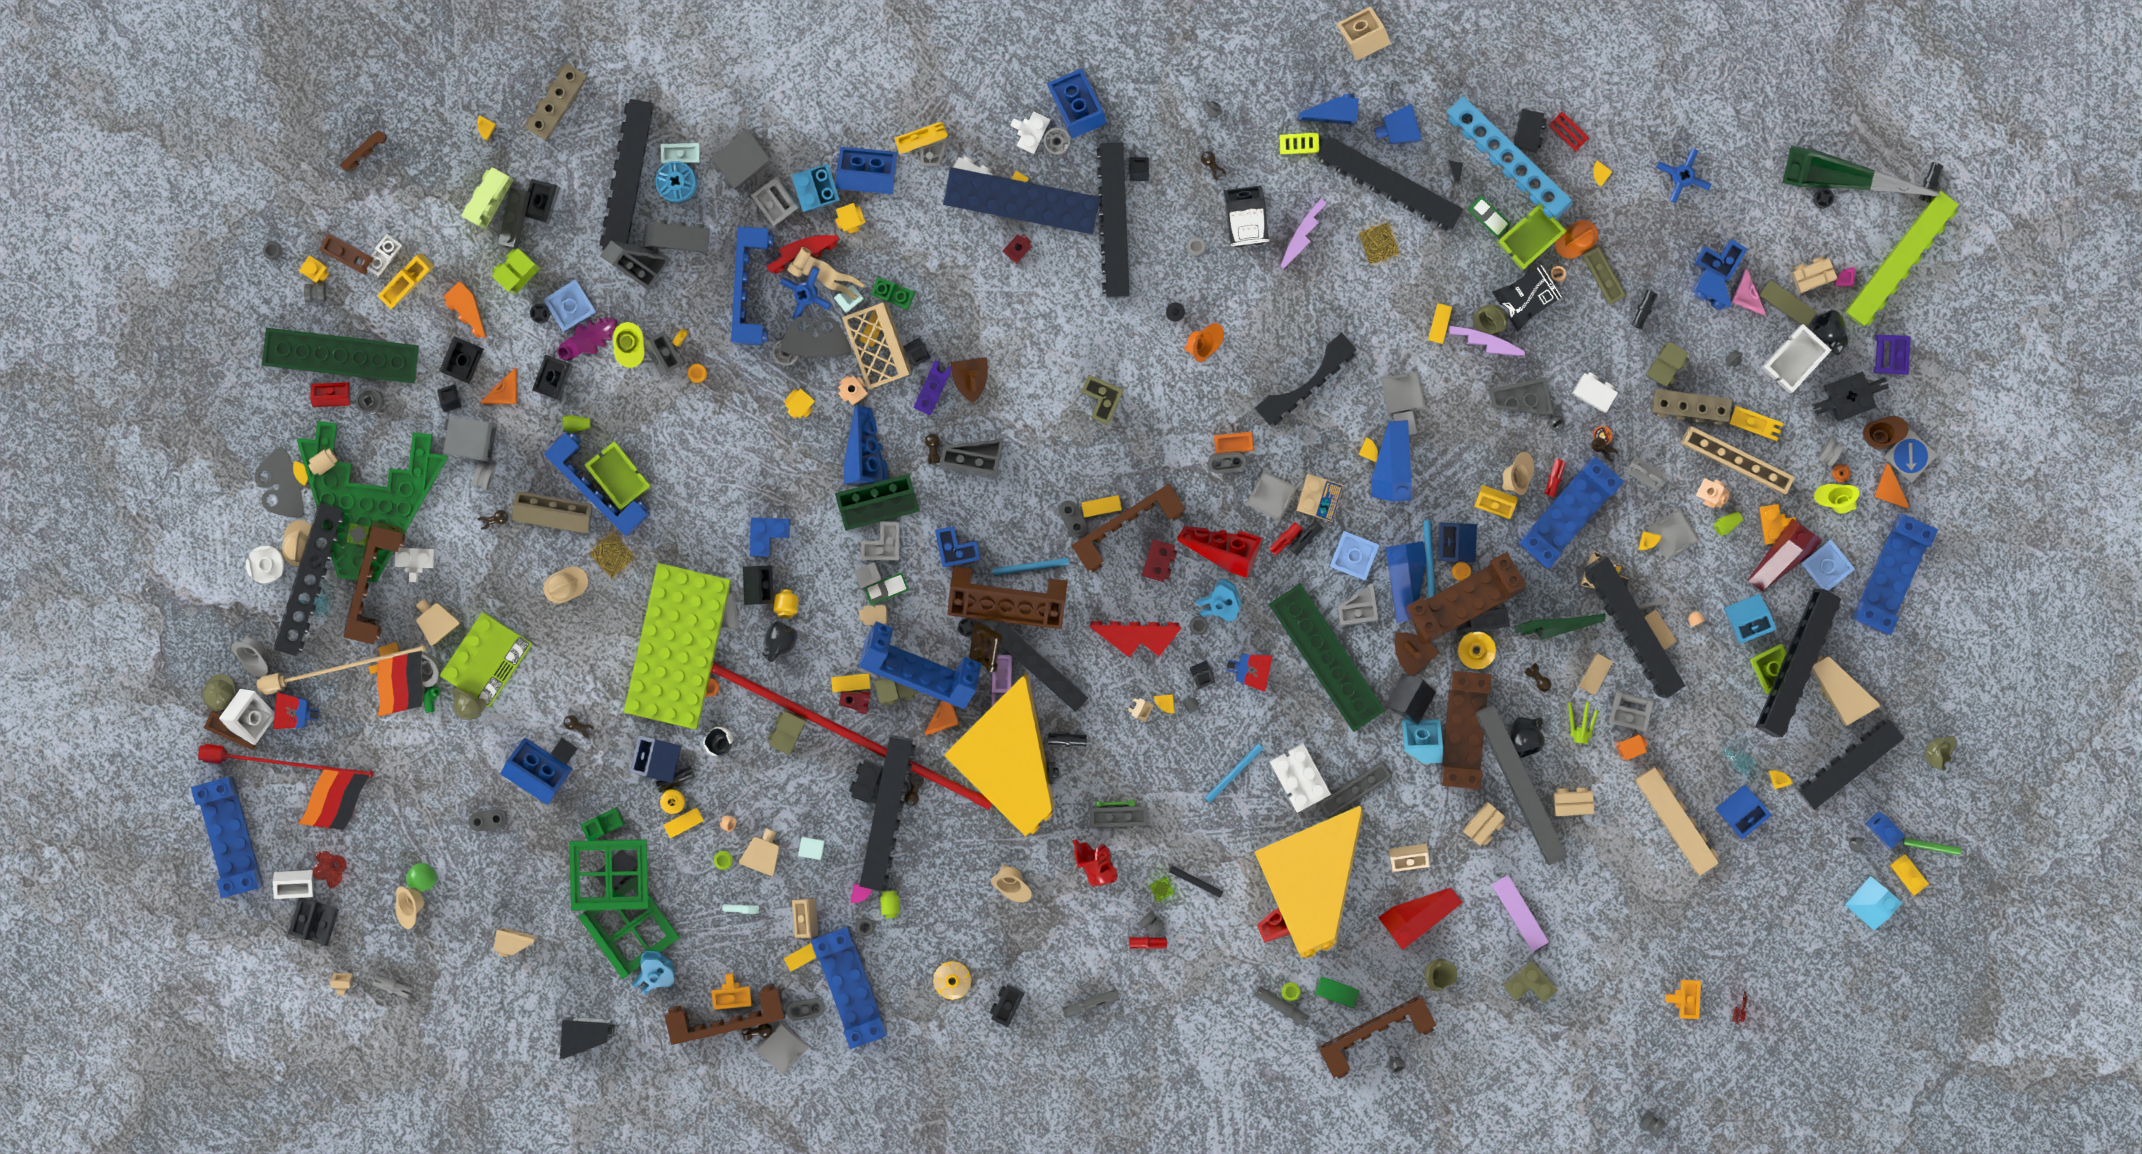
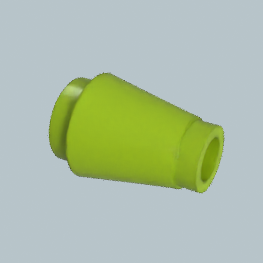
M568 414L567 416H562L563 432L573 433L590 429V418Z
M1736 511L1716 519L1713 526L1720 536L1728 535L1743 521V517Z

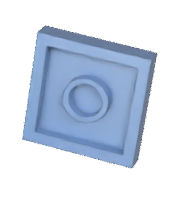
M576 279L543 299L563 332L596 313V310Z
M1343 531L1329 567L1366 580L1379 545Z
M1831 539L1800 563L1820 589L1827 591L1855 570Z

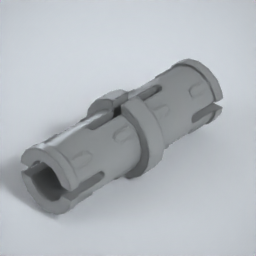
M377 974L374 979L381 983L376 981L372 983V986L406 999L409 998L410 994L403 992V990L407 992L412 991V987L397 983V980H389Z

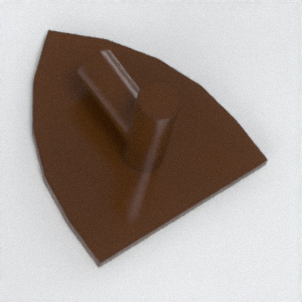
M987 357L951 362L954 383L964 398L972 404L981 395L987 381Z
M1407 632L1395 634L1396 656L1408 675L1415 676L1440 653L1431 643L1423 645L1416 634Z

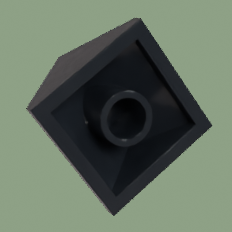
M531 179L528 189L530 197L525 217L549 224L560 187L555 184Z
M453 336L439 372L469 384L484 348Z
M545 354L532 390L561 400L573 364Z
M1403 673L1384 707L1418 725L1436 691L1423 679Z

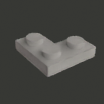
M880 522V541H861V560H899L900 522Z

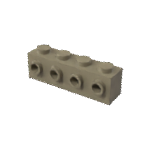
M568 63L560 67L556 74L558 78L555 82L552 81L546 89L548 92L546 97L538 101L536 105L537 111L534 115L530 114L526 120V129L546 142L588 79L585 74Z
M1654 389L1651 413H1655V417L1667 418V415H1673L1674 419L1686 421V417L1694 418L1693 422L1699 423L1711 420L1714 425L1724 426V422H1729L1732 399Z
M517 491L513 503L512 521L588 534L592 521L593 504Z

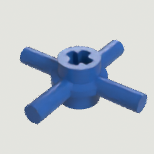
M1691 148L1685 164H1681L1676 168L1660 161L1657 163L1656 168L1671 174L1676 184L1669 199L1672 203L1676 204L1683 187L1694 184L1709 191L1712 185L1695 177L1692 165L1698 154L1697 149ZM1685 171L1688 178L1682 180V176H1679V174Z
M813 266L807 282L800 283L799 285L785 277L780 281V284L794 291V297L798 302L792 316L794 320L797 317H801L805 305H810L813 302L827 310H830L832 307V303L818 296V290L814 285L820 271L818 267Z

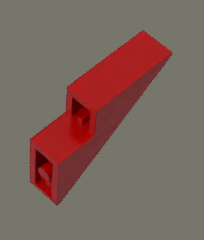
M1091 621V625H1089L1091 629L1129 658L1140 643L1160 657L1181 630L1179 622H1167V626H1160V622H1148V626H1140L1141 622H1129V625H1121V621H1110V625H1102V621Z

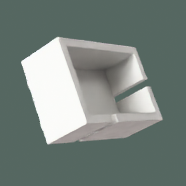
M1804 324L1799 325L1789 336L1790 340L1785 341L1761 367L1773 379L1778 378L1777 383L1789 394L1797 389L1831 351Z
M1303 743L1288 751L1290 756L1287 757L1283 753L1269 761L1286 794L1291 792L1292 795L1288 796L1297 813L1331 795Z

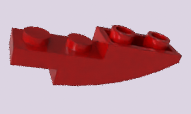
M819 235L797 240L778 249L782 257L766 267L771 274L775 273L777 275L786 269L785 265L794 262L801 247L809 249L812 252L810 256L817 259L822 256L821 252L825 249L830 251L837 247V242L840 239L836 235Z

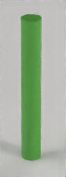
M1905 837L1903 839V845L1955 855L1961 854V848Z

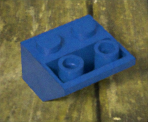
M1708 269L1703 270L1691 292L1695 293L1694 297L1703 302L1708 300L1713 308L1720 311L1721 309L1730 308L1731 301L1724 278Z
M1745 784L1715 808L1739 839H1744L1772 816Z

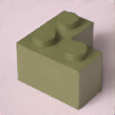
M1670 341L1664 343L1645 376L1664 388L1668 385L1671 386L1677 377L1674 375L1675 372L1684 368L1689 361V358H1687L1689 353Z
M1088 375L1081 393L1098 400L1091 419L1108 426L1124 390Z
M887 678L874 681L880 704L884 703L885 706L896 704V700L903 697L904 701L916 698L915 694L919 693L917 690Z
M788 710L784 711V713H779L775 721L778 724L776 731L772 729L768 740H770L769 745L790 755L807 720Z
M1532 960L1528 961L1502 984L1516 1001L1530 989L1543 1003L1558 991Z

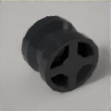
M1820 189L1814 194L1813 202L1818 208H1827L1833 204L1834 194L1829 189Z
M536 304L530 309V317L536 323H545L550 318V310L543 304Z
M971 618L962 619L958 624L959 633L965 637L972 636L973 626L976 622Z

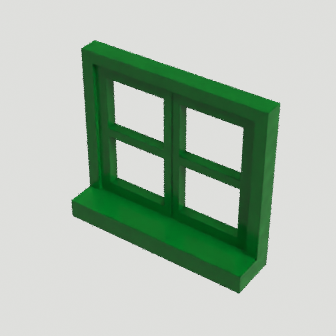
M647 839L569 841L571 911L649 908ZM605 850V872H580L579 851ZM612 850H637L638 871H612ZM612 875H638V896L613 897ZM580 876H605L606 897H580Z
M636 875L624 883L617 891L614 890L613 897H622L632 889L638 896V878ZM649 893V908L630 922L622 910H617L627 925L612 936L607 934L595 917L603 910H587L578 916L622 979L641 966V955L628 963L614 943L630 930L646 951L661 952L680 938ZM652 915L666 937L649 948L634 927Z

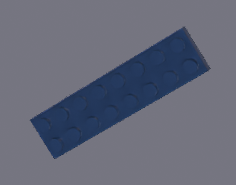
M950 167L942 205L1093 235L1100 198L1098 196Z

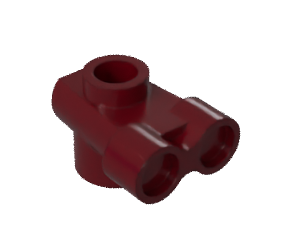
M863 690L862 693L841 691L839 705L858 710V713L867 715L871 692ZM848 696H851L853 698V702L851 704H848L846 702V698Z

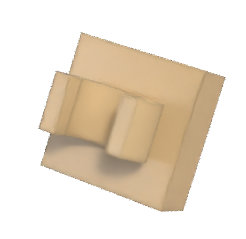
M1134 698L1132 701L1136 703L1134 709L1128 708V711L1132 713L1131 716L1146 722L1154 705L1141 698L1139 700Z
M333 973L330 986L331 988H337L338 996H345V991L350 989L353 981L352 973Z

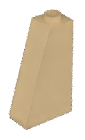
M1818 656L1812 672L1843 725H1849L1880 707L1879 703L1829 656Z

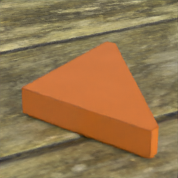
M513 368L481 400V404H517V368Z
M1886 463L1874 497L1908 509L1909 505L1890 464Z
M941 700L925 731V735L959 725L952 704Z

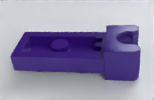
M938 360L934 361L913 407L930 416L952 371L951 366H949L945 372H940L938 370L940 363Z

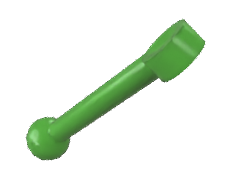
M1133 799L1125 802L1097 801L1095 805L1097 808L1102 806H1135L1136 802Z

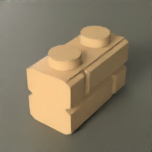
M1821 256L1812 260L1813 264L1809 266L1803 263L1794 267L1795 271L1791 272L1799 294L1837 280L1829 258L1824 259Z
M864 606L863 610H859L860 621H863L865 625H874L876 621L884 625L887 624V606Z
M1588 787L1576 788L1577 791L1569 792V788L1557 789V792H1553L1554 816L1594 814L1593 791H1588Z
M1486 802L1462 831L1479 846H1482V844L1486 846L1493 838L1491 834L1494 830L1499 831L1505 824L1503 820L1506 817L1490 803Z

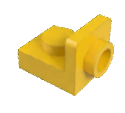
M309 255L299 272L319 284L327 279L329 268Z

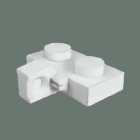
M1034 111L1029 120L1024 119L1021 122L1013 119L1011 127L1019 130L1017 135L1021 136L1017 147L1034 155L1051 119Z
M399 548V551L395 552V567H405V572H409V582H418V573H423V568H434L435 549Z

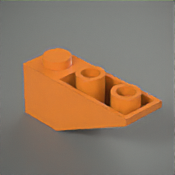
M459 281L443 296L446 300L444 304L451 311L455 309L459 313L457 317L465 325L469 323L473 327L471 331L477 338L482 337L486 339L487 334L476 297Z

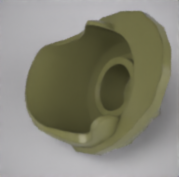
M1484 305L1475 312L1473 323L1480 332L1497 335L1506 329L1507 316L1505 310L1499 307V305Z
M216 674L207 681L203 689V702L212 710L223 711L236 696V690L233 680L228 675Z
M460 688L452 690L454 712L458 717L463 720H471L482 715L487 705L485 699H475L472 692L466 693Z
M1949 736L1945 739L1935 738L1929 742L1925 750V758L1932 768L1945 771L1944 764L1951 761L1950 755L1956 747L1957 739L1954 736Z
M1443 958L1432 960L1425 967L1424 972L1428 988L1432 991H1441L1453 985L1457 979V968L1455 965Z

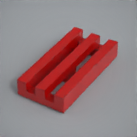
M1563 112L1548 125L1574 152L1589 139ZM1560 118L1566 121L1583 139L1580 140ZM1557 123L1578 144L1575 146L1554 124Z

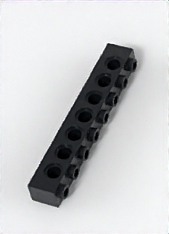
M320 501L318 503L273 647L276 651L297 656L298 652L301 653L305 642L302 641V638L309 631L310 623H307L309 616H313L316 605L313 603L315 597L319 598L322 589L319 584L321 579H325L327 568H325L326 561L331 560L333 554L331 545L332 542L336 543L339 532L336 529L338 524H342L345 514L342 513L343 509ZM329 519L332 521L330 529L322 528L324 520ZM319 538H325L327 541L326 545L322 548L316 546V541ZM314 556L321 558V562L317 566L310 564V560ZM309 574L315 576V581L312 584H306L304 581L305 577ZM300 594H309V600L304 603L300 602ZM297 611H301L304 614L303 619L300 621L293 619V615ZM292 629L298 631V636L295 639L287 637L288 632Z

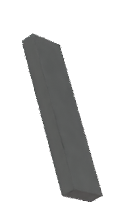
M1383 761L1331 793L1328 797L1319 801L1318 804L1329 819L1391 779L1392 775Z

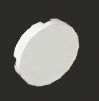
M260 546L253 549L246 560V569L249 576L259 583H272L282 576L285 569V560L278 549L271 546Z

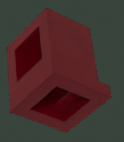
M1017 234L1002 252L1017 265L1031 250L1032 246L1030 243L1032 241L1024 234L1022 236ZM1016 244L1022 245L1020 251L1015 250Z

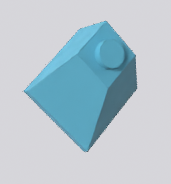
M1440 719L1421 720L1418 725L1409 720H1402L1404 751L1423 764L1442 763L1443 742Z
M1870 876L1848 900L1845 906L1870 928L1875 930L1893 915L1902 902Z

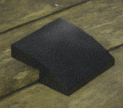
M299 898L288 934L328 946L339 909L309 899Z

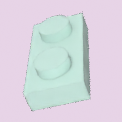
M661 144V164L671 161L700 163V144Z

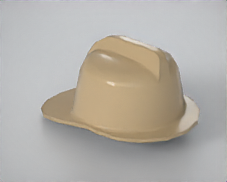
M1519 453L1513 465L1504 470L1502 486L1504 490L1515 491L1519 495H1524L1527 492L1534 472L1533 458L1529 453Z
M295 520L286 527L284 533L283 557L289 564L299 566L311 529V525L306 521Z
M574 566L564 568L552 574L544 583L545 596L553 603L560 604L581 595L588 587L587 574L581 568Z
M1003 864L998 874L992 877V885L1012 901L1026 902L1031 899V889L1023 882L1021 871Z
M400 886L396 890V916L404 928L410 929L415 925L416 914L423 908L424 900L422 893L418 889Z

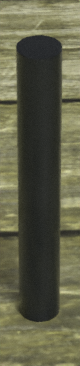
M1173 865L1169 870L1173 875L1219 898L1223 894L1222 890Z

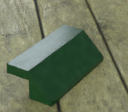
M909 474L835 493L845 531L920 512Z

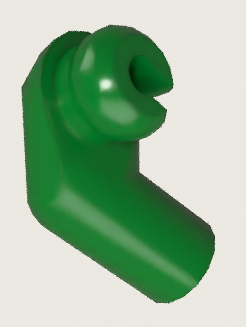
M437 686L429 687L423 695L425 713L435 712L433 701L441 693L440 688Z

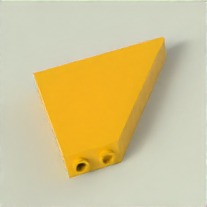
M1025 673L944 756L1026 837L1029 833L1033 835L1040 828L1038 824L1042 820L1046 822L1054 814L1052 810L1055 804L1051 784H1049V774L1029 675Z
M1360 806L1254 851L1301 958H1310L1316 954L1315 952L1322 949L1323 951L1331 949L1333 944L1337 943L1363 817Z

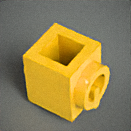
M852 203L836 209L839 218L835 220L838 228H843L844 233L847 231L849 234L855 233L860 230L859 227L863 223H866L859 205L855 206Z
M795 388L784 401L785 406L788 408L786 412L794 419L797 416L800 419L803 416L807 418L813 411L811 407L816 402L801 388L799 391Z

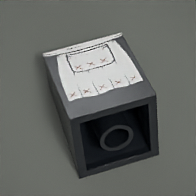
M1262 186L1223 190L1231 246L1244 247L1246 244L1262 245L1268 242L1266 206Z
M565 1017L562 1020L560 1059L607 1043L615 1033V1024H612V1019Z

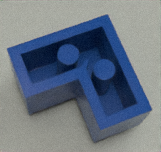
M1732 239L1728 240L1721 254L1704 246L1698 253L1693 265L1702 270L1708 269L1723 277L1725 283H1727L1748 248Z
M751 518L750 556L770 557L771 538H790L791 519Z
M954 526L935 530L943 568L981 560L977 541L958 545Z

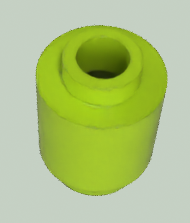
M897 891L882 892V897H880L881 915H885V919L897 918V914H900L899 895L897 896Z

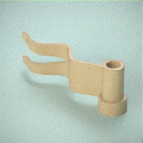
M801 247L794 262H791L787 268L791 274L797 277H801L802 273L809 276L813 266L818 267L820 271L816 279L821 281L827 288L841 291L854 300L858 298L850 289L836 283L834 280L852 282L862 288L865 286L864 283L851 275L837 272L828 263L811 257L812 252L809 249Z

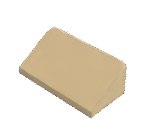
M1656 609L1644 616L1664 650L1676 642L1675 637Z
M1595 653L1578 687L1596 695L1613 661Z
M1427 844L1389 849L1392 872L1430 867Z
M816 899L792 900L795 938L817 937Z

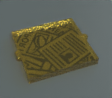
M1388 222L1376 227L1371 226L1370 229L1358 233L1369 265L1381 260L1386 261L1387 258L1399 254Z
M613 532L603 541H599V545L589 553L611 578L621 569L624 570L625 566L635 558Z

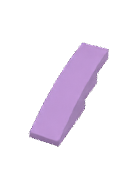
M1322 198L1311 209L1296 230L1280 266L1282 270L1311 242L1306 235L1319 223L1314 216L1327 204Z
M1449 326L1448 335L1467 336L1466 344L1485 345V353L1525 356V351L1490 334L1461 327Z
M997 655V671L992 672V706L1011 688L1012 655Z
M1507 875L1492 884L1493 889L1531 951L1534 952L1549 943L1510 877Z

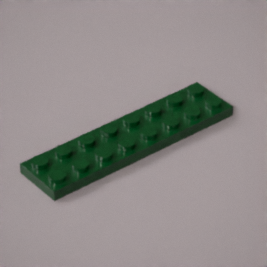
M266 327L262 366L415 384L420 346Z
M1301 583L1268 604L1353 732L1385 712V709Z

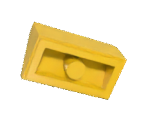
M1482 485L1474 507L1511 519L1518 498Z

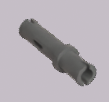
M1262 986L1259 987L1257 990L1259 992H1256L1254 997L1259 998L1285 1014L1286 1018H1291L1302 1026L1305 1025L1309 1015L1295 1008V1005H1290Z
M1117 989L1083 1001L1080 999L1077 1003L1062 1007L1067 1019L1080 1013L1086 1014V1011L1117 1000L1119 1001L1120 998Z

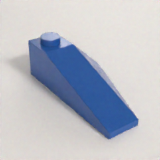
M859 405L854 407L844 461L845 485L860 487L888 479V466L886 460L883 461L880 451L883 448L881 443L878 444L876 437L877 426L872 408Z
M1408 420L1388 422L1381 450L1377 457V463L1371 477L1372 497L1393 502L1412 501Z
M1423 541L1385 547L1396 623L1410 621L1405 614L1406 606L1417 601L1420 597L1426 561Z

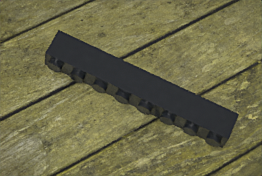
M630 99L629 103L625 104L624 114H627L626 121H622L620 133H623L622 141H618L617 152H620L619 159H615L613 170L616 171L615 179H611L610 189L613 192L612 197H608L606 208L609 209L608 216L604 217L603 227L606 228L605 235H601L599 246H602L603 251L611 240L629 243L654 104L651 102Z
M1330 136L1327 137L1316 157L1320 159V164L1328 168L1330 165L1335 167L1336 172L1346 177L1348 174L1353 177L1352 181L1361 186L1363 184L1370 186L1369 190L1375 194L1383 193L1387 196L1386 199L1394 204L1397 202L1403 204V208L1411 213L1414 211L1420 213V218L1427 222L1432 220L1438 223L1437 227L1444 231L1454 228L1463 211V208Z
M1123 142L1100 143V148H1097V160H1101V167H1097L1098 179H1102V186L1098 187V196L1103 201V206H1099V217H1103V225H1100V236H1104V244H1101V256L1105 255V263H1101L1102 275H1106V282H1102V294H1106V298L1130 297Z
M1601 556L1583 568L1586 572L1585 577L1587 581L1593 584L1596 589L1594 591L1596 596L1603 600L1606 605L1604 606L1605 611L1615 620L1614 626L1624 635L1625 638L1623 640L1627 647L1633 650L1635 661L1642 665L1644 676L1647 680H1651L1654 685L1652 688L1658 697L1669 698L1685 687L1684 682L1609 557Z
M1813 589L1755 728L1772 737L1783 738L1787 733L1788 724L1796 712V705L1803 695L1805 684L1810 679V672L1818 660V653L1825 643L1826 634L1831 629L1832 620L1840 608V597L1825 589Z
M891 735L889 738L859 887L882 891L883 887L888 885L889 876L886 875L887 868L892 866L893 857H890L891 849L895 850L897 838H894L895 830L899 831L901 820L897 818L898 813L902 812L905 801L901 799L902 794H906L908 782H905L906 774L910 775L912 764L909 763L910 756H914L916 745H913L914 739Z

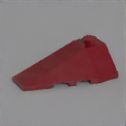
M1792 519L1747 581L1763 592L1808 558L1822 539Z

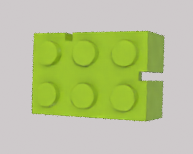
M1540 204L1526 215L1527 218L1524 217L1496 242L1507 255L1510 253L1513 255L1510 259L1521 271L1566 232L1558 221L1553 217L1550 219L1542 211L1544 208Z
M519 248L517 250L512 249L506 255V262L504 264L499 263L492 270L494 272L492 277L507 292L516 295L541 269L534 260Z
M614 441L601 451L605 455L604 457L597 454L585 466L620 510H624L633 500L635 501L648 491L652 485L642 473H636L639 469L620 445Z

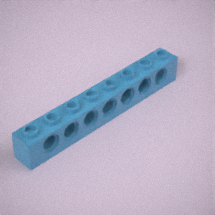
M1464 96L1447 111L1449 117L1447 120L1454 127H1460L1462 129L1461 134L1467 140L1472 139L1476 143L1474 146L1481 153L1486 152L1490 156L1488 158L1494 166L1499 165L1503 169L1501 172L1508 179L1513 178L1517 182L1515 184L1521 192L1526 191L1530 195L1529 199L1536 206L1540 204L1544 208L1542 211L1548 218L1551 219L1553 217L1557 221L1573 205L1572 199ZM1465 117L1473 118L1470 124H1465L1462 121ZM1479 130L1486 131L1483 137H1478L1476 133ZM1492 143L1500 144L1497 150L1490 149ZM1506 156L1514 158L1510 163H1505L1503 159ZM1519 169H1526L1527 173L1524 176H1519L1517 171ZM1533 182H1539L1541 184V186L1538 189H1532L1530 187V185ZM1547 195L1555 197L1552 202H1545L1544 198Z

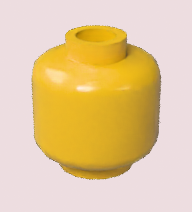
M784 589L781 590V593L774 596L773 611L779 618L791 619L798 613L799 597L793 594L792 590Z
M677 789L667 790L660 799L661 808L668 814L679 813L683 810L686 803L684 794Z

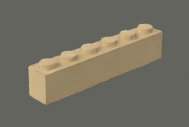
M1692 426L1688 427L1680 443L1782 495L1787 494L1795 478Z
M1651 767L1636 777L1634 781L1696 874L1701 876L1719 864L1716 860L1719 857L1713 848L1709 849L1706 845L1708 840L1702 832L1698 833L1696 830L1697 823L1693 817H1688L1684 812L1687 808L1681 800L1677 801L1674 796L1676 792L1670 784L1667 785L1663 780L1666 777L1661 769Z

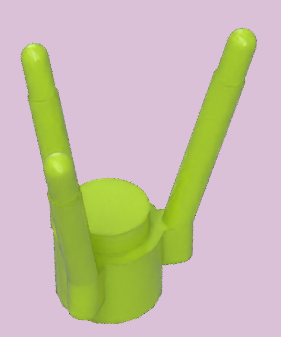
M1587 701L1584 708L1582 727H1577L1575 730L1572 703L1568 702L1571 727L1570 736L1574 737L1573 742L1588 744L1589 738L1591 739L1592 731L1599 711L1595 710L1588 729L1586 724L1589 702Z

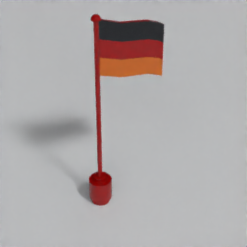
M205 743V745H200L198 760H203L204 763L222 765V762L226 761L227 758L323 770L313 788L307 809L298 823L301 825L344 830L353 815L363 786L368 777L371 778L374 775L372 770L366 772L227 754L224 746Z

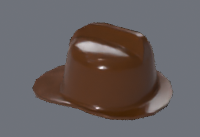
M1888 416L1867 424L1863 430V437L1868 446L1877 450H1885L1890 445L1903 440L1907 436L1909 428L1903 418Z

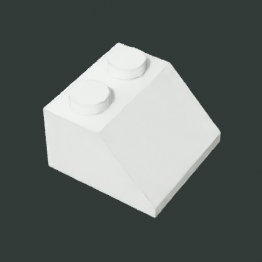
M240 689L219 719L230 731L256 745L274 720L275 713L255 691Z

